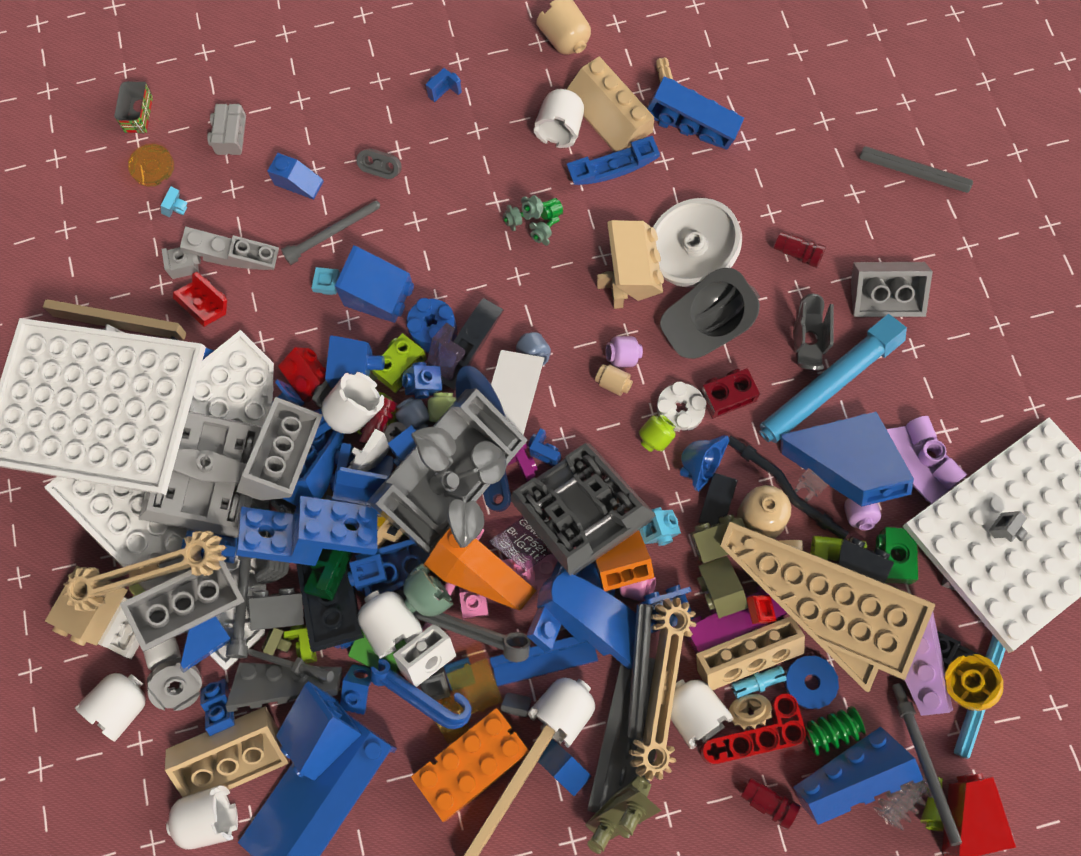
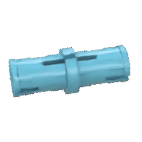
M777 665V667L761 673L757 672L750 677L732 682L731 687L734 689L735 697L739 699L756 691L764 692L765 688L785 682L787 679L786 675H782L784 670L781 665Z

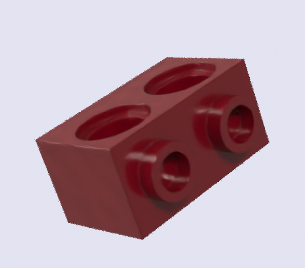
M748 368L741 371L740 369L732 370L727 373L726 377L721 379L717 377L711 378L704 383L701 390L712 419L755 403L760 395ZM742 384L746 390H737L734 385ZM712 393H721L724 398L715 399Z

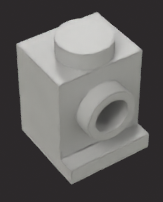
M180 247L170 250L162 249L164 269L172 279L189 276L195 272L199 273L198 264H201L200 256L182 252Z

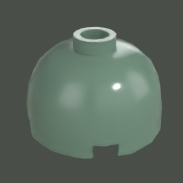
M421 563L407 575L404 581L403 592L406 596L404 603L412 613L417 611L422 616H437L453 605L450 602L452 598L437 577L434 578L427 575L431 570Z

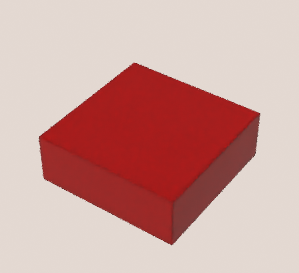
M770 595L746 598L752 624L776 621Z

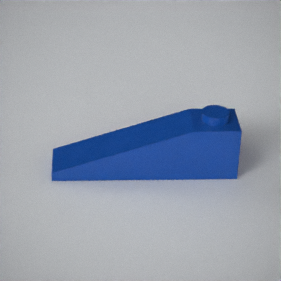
M331 428L313 440L292 496L283 499L297 506L300 496L319 499L323 497L329 487L335 467V455L337 450L341 448L345 433H339Z

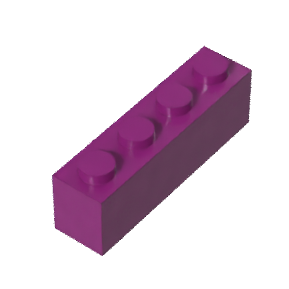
M760 585L755 588L756 593L750 596L745 593L746 598L769 595ZM771 597L776 620L787 615L788 613ZM749 608L718 618L715 609H712L710 611L711 616L705 619L698 616L690 620L697 625L696 627H689L693 635L687 637L695 654L755 631L769 623L752 624Z

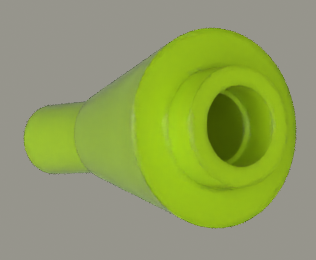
M938 777V780L942 788L943 779ZM930 791L920 822L926 824V829L943 831L944 826Z

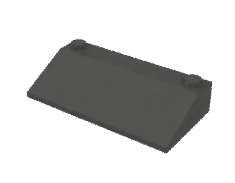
M477 388L465 389L433 426L449 432L456 443V451L451 456L453 463L447 469V471H452L455 474L476 468L471 461V451L477 443L488 441L498 446L505 454L507 465L528 441ZM415 446L367 502L387 521L430 555L439 540L450 529L447 509L449 503L455 500V498L445 497L444 494L437 495L432 492L430 479L439 471H431L424 465L419 456L417 446ZM478 472L460 478L457 489L452 492L465 496L467 502H476L490 484H483L479 479Z

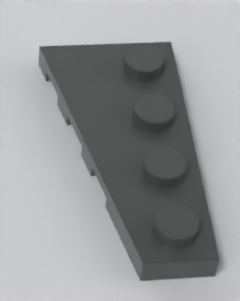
M239 663L226 704L227 712L237 711L238 707L250 706L251 709L262 707V704L278 702V704L289 703V700L298 698L308 681L329 695L336 696L338 695L342 679V668L316 666L334 672L333 679L326 681L308 676L307 674H303L302 678L298 677L291 671L292 668L279 664Z

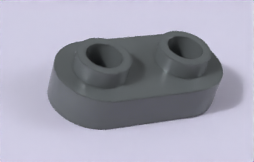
M367 148L357 155V165L366 173L392 179L401 172V162L394 155ZM369 156L372 157L373 163L368 160ZM389 162L393 164V169L389 167Z

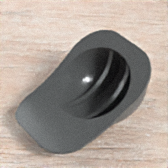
M720 268L708 274L689 293L669 307L661 318L660 326L680 356L688 359L700 358L740 336L753 325L759 314L760 304L758 298L760 295L753 286L748 284L739 271L732 268Z

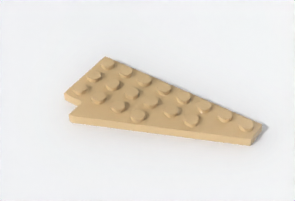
M729 522L720 546L865 691H870L878 669L903 680L906 679L936 605L935 603L736 523Z

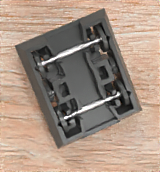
M589 443L583 444L565 456L563 461L539 477L531 479L513 491L511 495L513 505L569 575H574L646 526L656 516Z

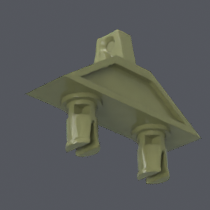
M638 775L634 777L626 787L617 791L585 824L594 833L587 843L590 850L597 854H600L601 851L604 852L609 840L618 835L624 838H629V835L633 836V832L639 823L662 811L647 798L651 784L645 778Z

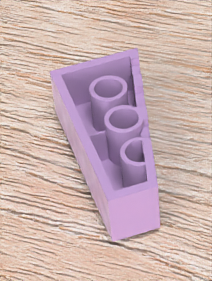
M933 612L905 679L921 716L950 713L953 710L951 697L946 689L945 667Z

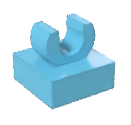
M173 187L169 188L161 204V214L170 217L174 210L176 213L184 215L187 209V202L179 199V190Z
M316 267L312 283L313 292L336 295L335 284L340 275L339 269Z

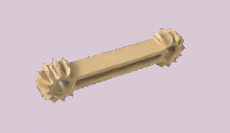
M195 531L192 536L184 538L186 547L181 550L100 575L99 569L95 567L76 569V572L68 574L70 582L63 584L67 587V592L63 596L69 597L67 605L74 606L77 611H94L98 606L106 604L104 600L106 593L190 567L192 574L195 576H200L201 574L204 576L211 575L213 570L221 568L219 561L227 559L224 555H221V551H224L227 547L219 545L222 538L214 536V533L211 531ZM202 548H203L204 551H205V555H204L203 559H202V557H201V550H202ZM184 557L182 562L159 568L160 564ZM129 574L128 579L106 585L108 580Z
M674 598L672 602L670 599H664L663 606L660 604L655 606L659 614L651 615V619L657 620V624H654L651 628L652 630L660 629L645 729L643 741L641 742L636 739L633 741L637 747L636 751H629L630 755L636 757L630 762V765L637 767L636 774L638 776L645 774V778L649 781H652L654 776L659 780L663 779V771L667 773L672 772L668 763L676 762L675 758L669 756V754L675 751L674 747L666 745L683 635L691 637L693 634L689 627H696L697 625L695 622L690 621V618L694 617L696 613L694 611L687 612L690 604L687 602L681 604L680 598ZM672 614H675L678 619V623L674 628L669 623V618ZM655 749L657 758L650 764L648 754L651 750Z

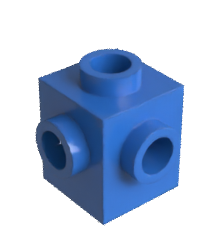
M424 362L413 363L410 368L403 372L402 385L405 387V395H415L416 399H425L441 391L440 366H426Z

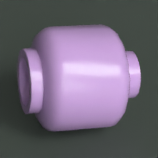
M615 336L606 345V359L617 368L633 367L642 358V345L638 344V341L633 336Z
M849 498L845 501L844 509L847 520L854 528L870 530L880 521L881 512L878 503L861 507Z

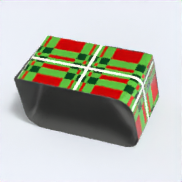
M127 81L120 85L114 116L125 133H147L153 96L146 82ZM143 99L141 112H136L133 109L134 103L137 100Z

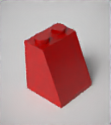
M982 773L957 776L958 782L949 784L947 804L962 844L951 846L944 828L943 856H981L1016 848L994 777H983Z

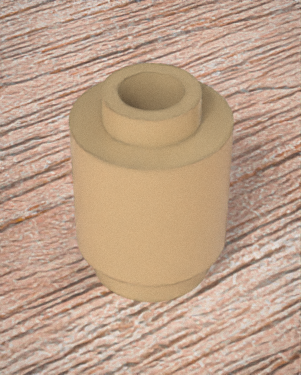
M603 364L595 378V382L599 383L600 387L619 396L623 392L627 394L633 383L630 380L631 374L612 365L607 366Z

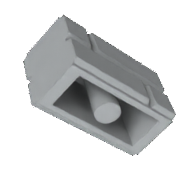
M216 104L214 113L210 115L212 132L208 133V144L212 146L217 155L242 154L246 114L240 104Z

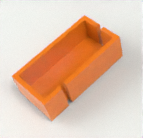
M498 708L494 709L435 757L437 760L436 764L430 761L411 776L442 822H447L529 753V749L516 732L511 735L509 734L513 728Z

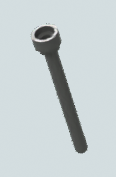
M378 201L371 202L297 246L287 245L281 249L282 254L291 266L299 261L298 258L305 251L378 210L380 203Z
M251 559L240 560L238 589L245 602L236 606L233 640H230V644L226 647V657L247 658L248 646H246V641L243 638Z

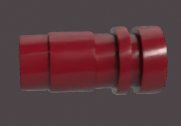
M781 231L774 249L793 258L801 259L804 264L808 262L809 266L817 268L824 255L826 246L821 244L815 245L814 241L807 242L804 238Z
M384 397L383 407L360 430L362 434L359 442L366 445L375 429L385 433L388 420L392 419L393 415L391 413L395 412L397 403Z
M750 778L740 796L750 802L749 805L761 813L770 815L772 821L777 822L778 820L780 822L779 825L786 830L791 827L801 808L799 804L794 801L790 803L788 801L789 798L786 796L782 798L775 791L762 783L760 784L753 778Z

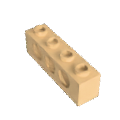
M790 616L697 653V671L702 680L712 690H715L804 654L805 635L796 621Z

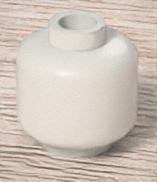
M174 637L143 652L147 667L151 671L164 662L172 661L178 657L181 658L178 644Z

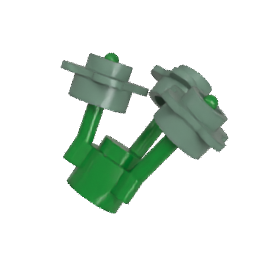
M535 195L531 196V198L524 196L521 199L523 212H520L517 207L512 208L511 205H507L503 218L505 224L510 226L512 231H516V226L522 224V217L529 220L531 217L538 219L541 216L544 220H550L547 224L544 222H538L537 224L531 222L529 224L532 230L531 237L535 242H542L546 246L550 244L548 240L552 235L550 227L559 222L558 216L563 214V206L557 198L542 202Z

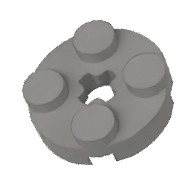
M180 657L157 666L147 677V692L151 703L159 709L173 708L174 711L183 710L191 706L198 699L202 686L201 675L196 666L183 673L180 669L182 661ZM175 681L180 682V688H168L170 686V683Z

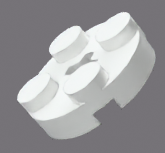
M676 382L665 388L658 398V416L664 415L675 425V431H689L696 428L703 420L705 414L706 400L701 392L692 385ZM676 403H685V407L688 410L686 412L683 410L677 412Z

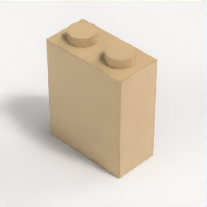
M76 566L73 572H76V569H79L81 567ZM107 581L106 585L112 584L113 582ZM65 586L45 622L53 625L52 631L62 636L72 635L69 640L84 646L88 642L97 646L128 590L122 588L106 593L104 595L106 604L98 606L94 611H77L74 606L67 605L69 597L63 596L67 592V587Z

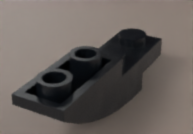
M485 298L480 301L450 346L440 366L441 381L444 385L456 390L459 370L464 366H470L504 309Z

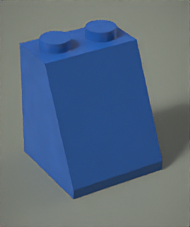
M354 245L335 284V289L345 307L393 323L396 322L398 316H402L406 297L412 294L414 288L410 273Z
M308 681L301 690L276 737L281 743V752L293 762L291 766L293 771L301 778L306 776L315 781L362 734L336 698Z

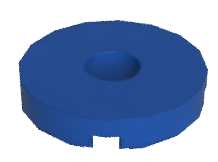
M804 656L795 660L786 672V691L797 700L798 706L807 709H820L829 705L837 695L839 689L838 675L834 667L825 659L818 656ZM808 675H813L817 678L818 687L816 690H810L806 687L805 678Z

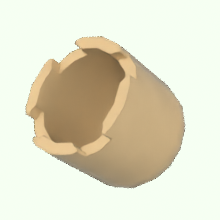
M573 0L552 1L550 3L551 8L545 14L543 11L539 14L536 25L560 54L569 55L582 52L586 48V43L591 35L589 23Z
M763 485L754 488L745 496L737 510V517L742 518L746 528L774 539L783 532L791 517V504L788 496L782 490L775 486Z

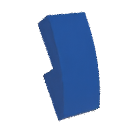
M225 678L218 682L209 683L200 689V705L205 711V730L209 736L235 726L234 712H227L226 709L230 691Z

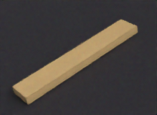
M48 299L45 300L43 308L53 317L102 326L108 324L118 329L167 338L174 336L178 340H184L186 336L185 330L179 323Z
M546 725L464 856L480 855L555 735L556 731L550 726Z

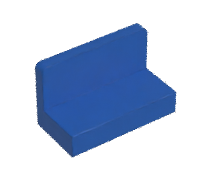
M339 467L332 500L371 506L367 501L389 476Z

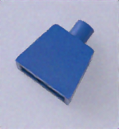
M330 336L325 380L330 388H334L345 373L355 375L357 372H360L370 377L371 370H384V356L372 355L369 343Z

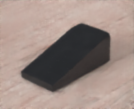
M717 473L713 474L699 518V524L709 522L710 526L720 523L719 518L727 516L738 480Z

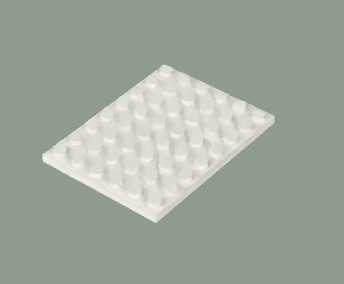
M20 318L0 379V467L166 495L206 347L200 343Z
M1050 418L1043 421L903 525L904 529L1008 653L1016 650L1081 597V452ZM1021 511L1027 518L1022 525L1028 533L1023 541H1019L1016 537L1013 542H1010L1006 538H994L989 533V529L1001 513Z

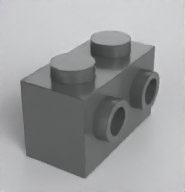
M294 587L281 588L279 593L269 594L268 590L252 592L253 596L246 597L248 628L251 631L304 624L302 593L295 591Z

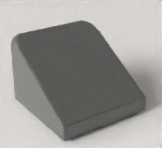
M444 667L420 684L421 690L436 701L451 697Z
M507 693L501 710L503 713L526 718L528 717L532 700L527 696Z

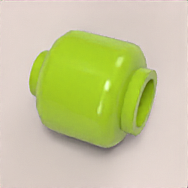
M664 415L651 416L639 431L642 439L641 445L650 452L653 450L664 451L676 436L674 423Z

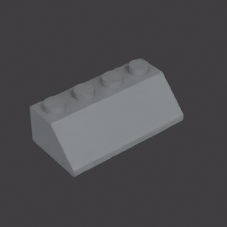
M275 397L236 492L261 501L291 497L323 415Z
M219 561L221 568L213 570L211 575L204 576L201 574L200 576H195L189 570L120 603L143 652L245 602L224 561Z

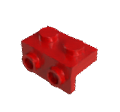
M198 272L192 274L191 283L173 292V299L203 327L226 315V296L211 285L207 278L201 276Z
M294 347L278 365L283 375L304 402H309L314 396L315 389L325 381L326 368L322 366L317 359V354L310 348Z

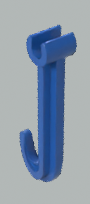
M379 659L378 670L371 667V681L374 685L387 687L441 726L448 729H457L468 723L471 717V705L460 693L454 694V700L464 711L461 714H455L392 671L387 660Z

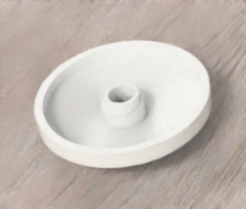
M694 198L682 201L663 213L653 227L658 236L656 246L661 257L659 262L660 271L666 281L677 286L695 287L711 272L720 268H731L741 250L742 232L737 218L727 206L713 199Z

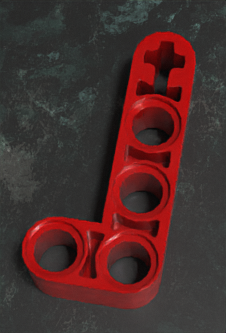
M781 694L771 701V715L774 725L711 739L701 746L700 754L702 759L710 765H716L801 744L805 740L806 730L797 700L790 694ZM779 700H785L789 703L790 710L788 714H783L779 711ZM788 726L794 727L797 731L798 736L795 741L789 740L785 735ZM762 732L768 733L772 738V743L769 747L762 746L759 741V736ZM736 738L742 739L746 744V750L742 754L737 753L733 748V742ZM726 740L727 752L717 754L716 760H714L712 755L708 756L707 750L711 749V744L716 749L725 746L723 741Z

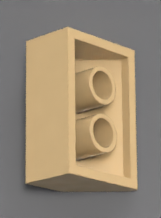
M608 221L616 287L637 301L663 293L662 283H664V278L659 267L661 257L656 246V241L658 240L656 230L644 221Z

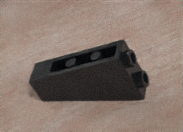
M851 536L849 540L843 538L840 545L838 565L885 583L894 564L889 559L890 554L876 547L873 552L864 547L865 542Z

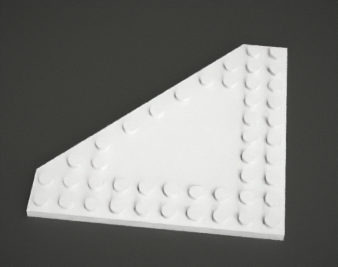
M241 330L202 360L189 411L263 427L273 401L274 363ZM246 438L245 447L247 446L248 438ZM243 453V455H242V459H241V462H242V463H243V459H244L245 453ZM56 477L44 487L122 568L181 550L182 541L186 537L188 529L138 519L145 496L144 491ZM238 484L236 485L235 493L233 494V497H232V501H231V505H230V506H232V504H233V500H234L235 494L240 495V496H241V494H242V493L236 492V491H237V488H238ZM253 498L250 508L269 510V500L261 501ZM231 512L228 513L227 521H229ZM236 556L235 563H225L238 587L240 560ZM184 557L160 564L159 568L182 562ZM251 559L248 596H253L252 592L266 590V584L258 583L256 580V574L267 567V560ZM191 567L138 584L147 591L191 570ZM236 607L216 616L229 635L230 640H233ZM246 607L243 640L246 641V646L250 649L264 635L265 629L251 631L248 628ZM230 641L210 655L224 671L228 670L238 660L226 657V647L230 644Z

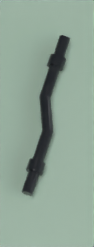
M732 435L729 437L728 445L741 453L742 458L748 462L751 460L774 476L792 505L818 522L816 525L823 530L828 529L839 538H846L849 532L832 521L834 518L827 513L822 514L799 498L781 469L756 453L757 450L751 445L746 446Z

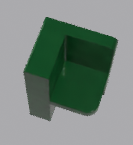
M323 548L316 566L310 565L313 570L304 587L305 593L333 600L350 562L352 553Z

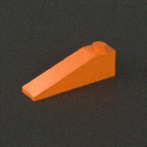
M451 528L439 540L424 563L443 581L519 611L522 610L537 591L476 538L468 546L460 548L452 534Z

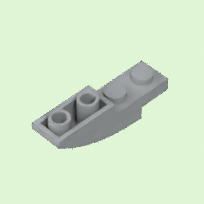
M186 226L180 245V251L201 256L203 261L257 270H274L279 247L233 235L231 239Z

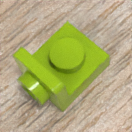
M306 625L290 627L291 631L283 632L284 638L288 640L299 639V642H296L298 658L301 657L305 663L317 662L316 652H312L310 649Z

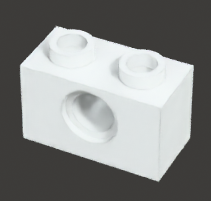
M432 624L395 652L393 656L400 673L412 685L417 687L456 657V653L450 637L439 626Z

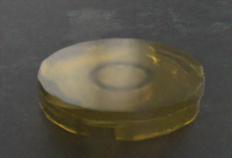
M147 144L132 153L128 161V170L132 178L140 185L147 187L162 184L161 181L167 180L174 170V160L170 152L163 146Z

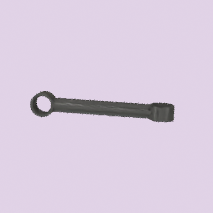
M398 590L395 592L399 594L404 600L406 599L403 590ZM417 611L413 613L419 620L502 649L504 657L509 661L522 662L529 657L530 639L524 633L512 632L508 635H503L445 613L432 617L422 616Z

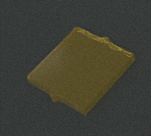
M487 658L470 665L465 663L464 667L446 673L453 694L460 693L469 701L471 714L477 711L484 712L485 708L503 702ZM457 703V705H458V707H459V710H460V713H462L464 710H463V708Z

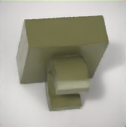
M270 628L261 649L264 653L273 656L276 648L288 652L292 642L281 637L284 632L282 628Z

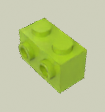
M402 333L398 338L390 342L388 350L383 355H379L384 356V370H372L378 380L397 393L403 386V372L410 368L413 363L425 362L427 357L425 351Z

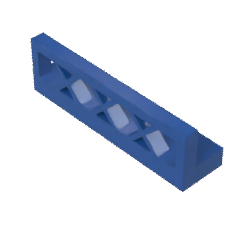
M575 637L555 641L552 650L543 651L539 646L530 647L529 657L522 662L509 661L504 655L491 657L490 662L494 670L497 687L598 662L596 649L587 640L578 641Z

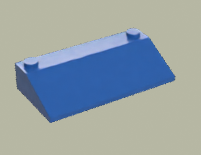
M348 714L362 735L315 781L306 776L299 777L290 766L238 843L251 856H321L390 752L395 753L397 748Z

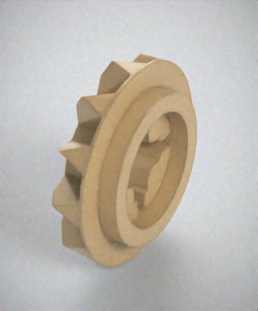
M748 694L740 697L729 708V712L734 717L732 720L734 725H740L744 730L749 726L755 729L758 724L765 725L766 719L771 718V703L766 697L759 694ZM750 707L754 711L753 715H748Z

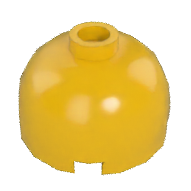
M982 655L960 656L950 663L945 672L948 694L958 705L968 710L982 711L989 709L999 702L1003 694V678L998 667L990 659Z

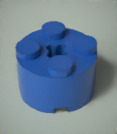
M421 298L409 311L407 327L413 342L426 353H439L440 350L448 349L457 337V325L453 311L448 304L438 299Z

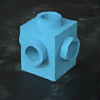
M661 507L652 509L656 516L650 523L639 530L644 543H658L659 546H663L673 542L672 538L681 534L678 520L673 510H662Z

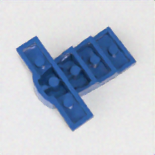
M557 561L551 577L543 583L537 598L538 609L526 636L543 651L552 650L560 627L563 625L578 641L587 640L603 656L611 654L627 669H631L633 666L636 613L606 591L580 578L583 569L574 575H569L559 561Z

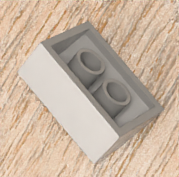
M853 262L851 278L853 316L885 317L889 313L893 317H926L933 271L925 262Z

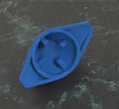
M722 435L711 440L694 441L684 449L681 456L683 467L680 470V475L692 479L693 487L696 491L699 492L717 470L729 443L728 435Z

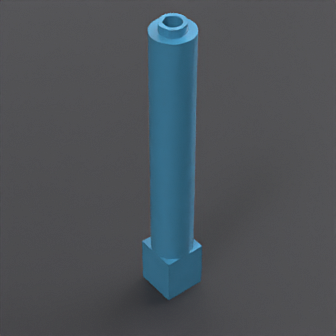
M888 313L867 331V337L760 424L761 430L759 432L763 439L767 442L777 443L781 439V435L789 433L879 357L885 358L906 340L907 327Z

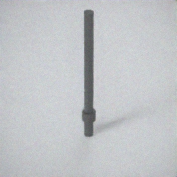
M902 683L894 684L892 689L898 702L897 710L899 716L904 719L949 842L951 846L960 845L962 840L914 717L916 714L912 702L908 701Z

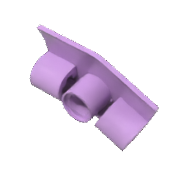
M929 416L916 418L903 427L887 429L914 478L913 486L930 504L937 501L967 476L957 463L946 455V447L937 440V435ZM927 451L934 452L936 458H931Z

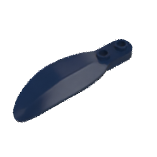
M472 366L462 367L458 372L456 380V400L465 389L477 388L506 418L501 402L488 379ZM506 470L503 477L498 482L490 484L483 493L487 507L496 512L506 510L511 503ZM502 495V502L497 504V496Z

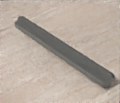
M867 146L863 147L860 154V159L966 193L971 190L973 185L972 179Z
M638 604L636 613L627 733L628 737L632 739L643 738L651 615L653 609L648 604Z

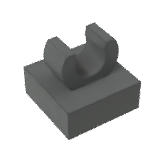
M1021 511L1001 513L989 529V533L994 538H1006L1010 542H1013L1016 537L1019 541H1023L1028 534L1022 527L1027 518Z

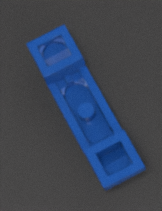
M653 136L631 142L630 148L594 160H589L588 157L567 163V168L574 185L593 184L631 173L659 158L660 153Z

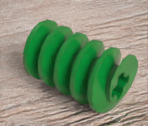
M853 706L848 707L846 712L844 710L837 711V717L835 714L830 713L827 714V720L824 717L817 718V724L810 720L807 722V727L805 726L806 740L816 756L819 755V746H822L826 752H829L830 742L837 749L839 748V739H842L846 745H849L850 735L857 742L860 741L859 732H862L864 735L866 733L862 719Z

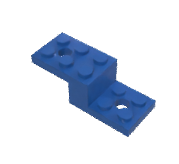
M300 496L294 514L241 507L239 513L236 556L316 566L323 548L375 555L378 550L377 511L372 506ZM345 524H351L357 530L350 531L346 528ZM267 531L272 537L264 538L259 532Z

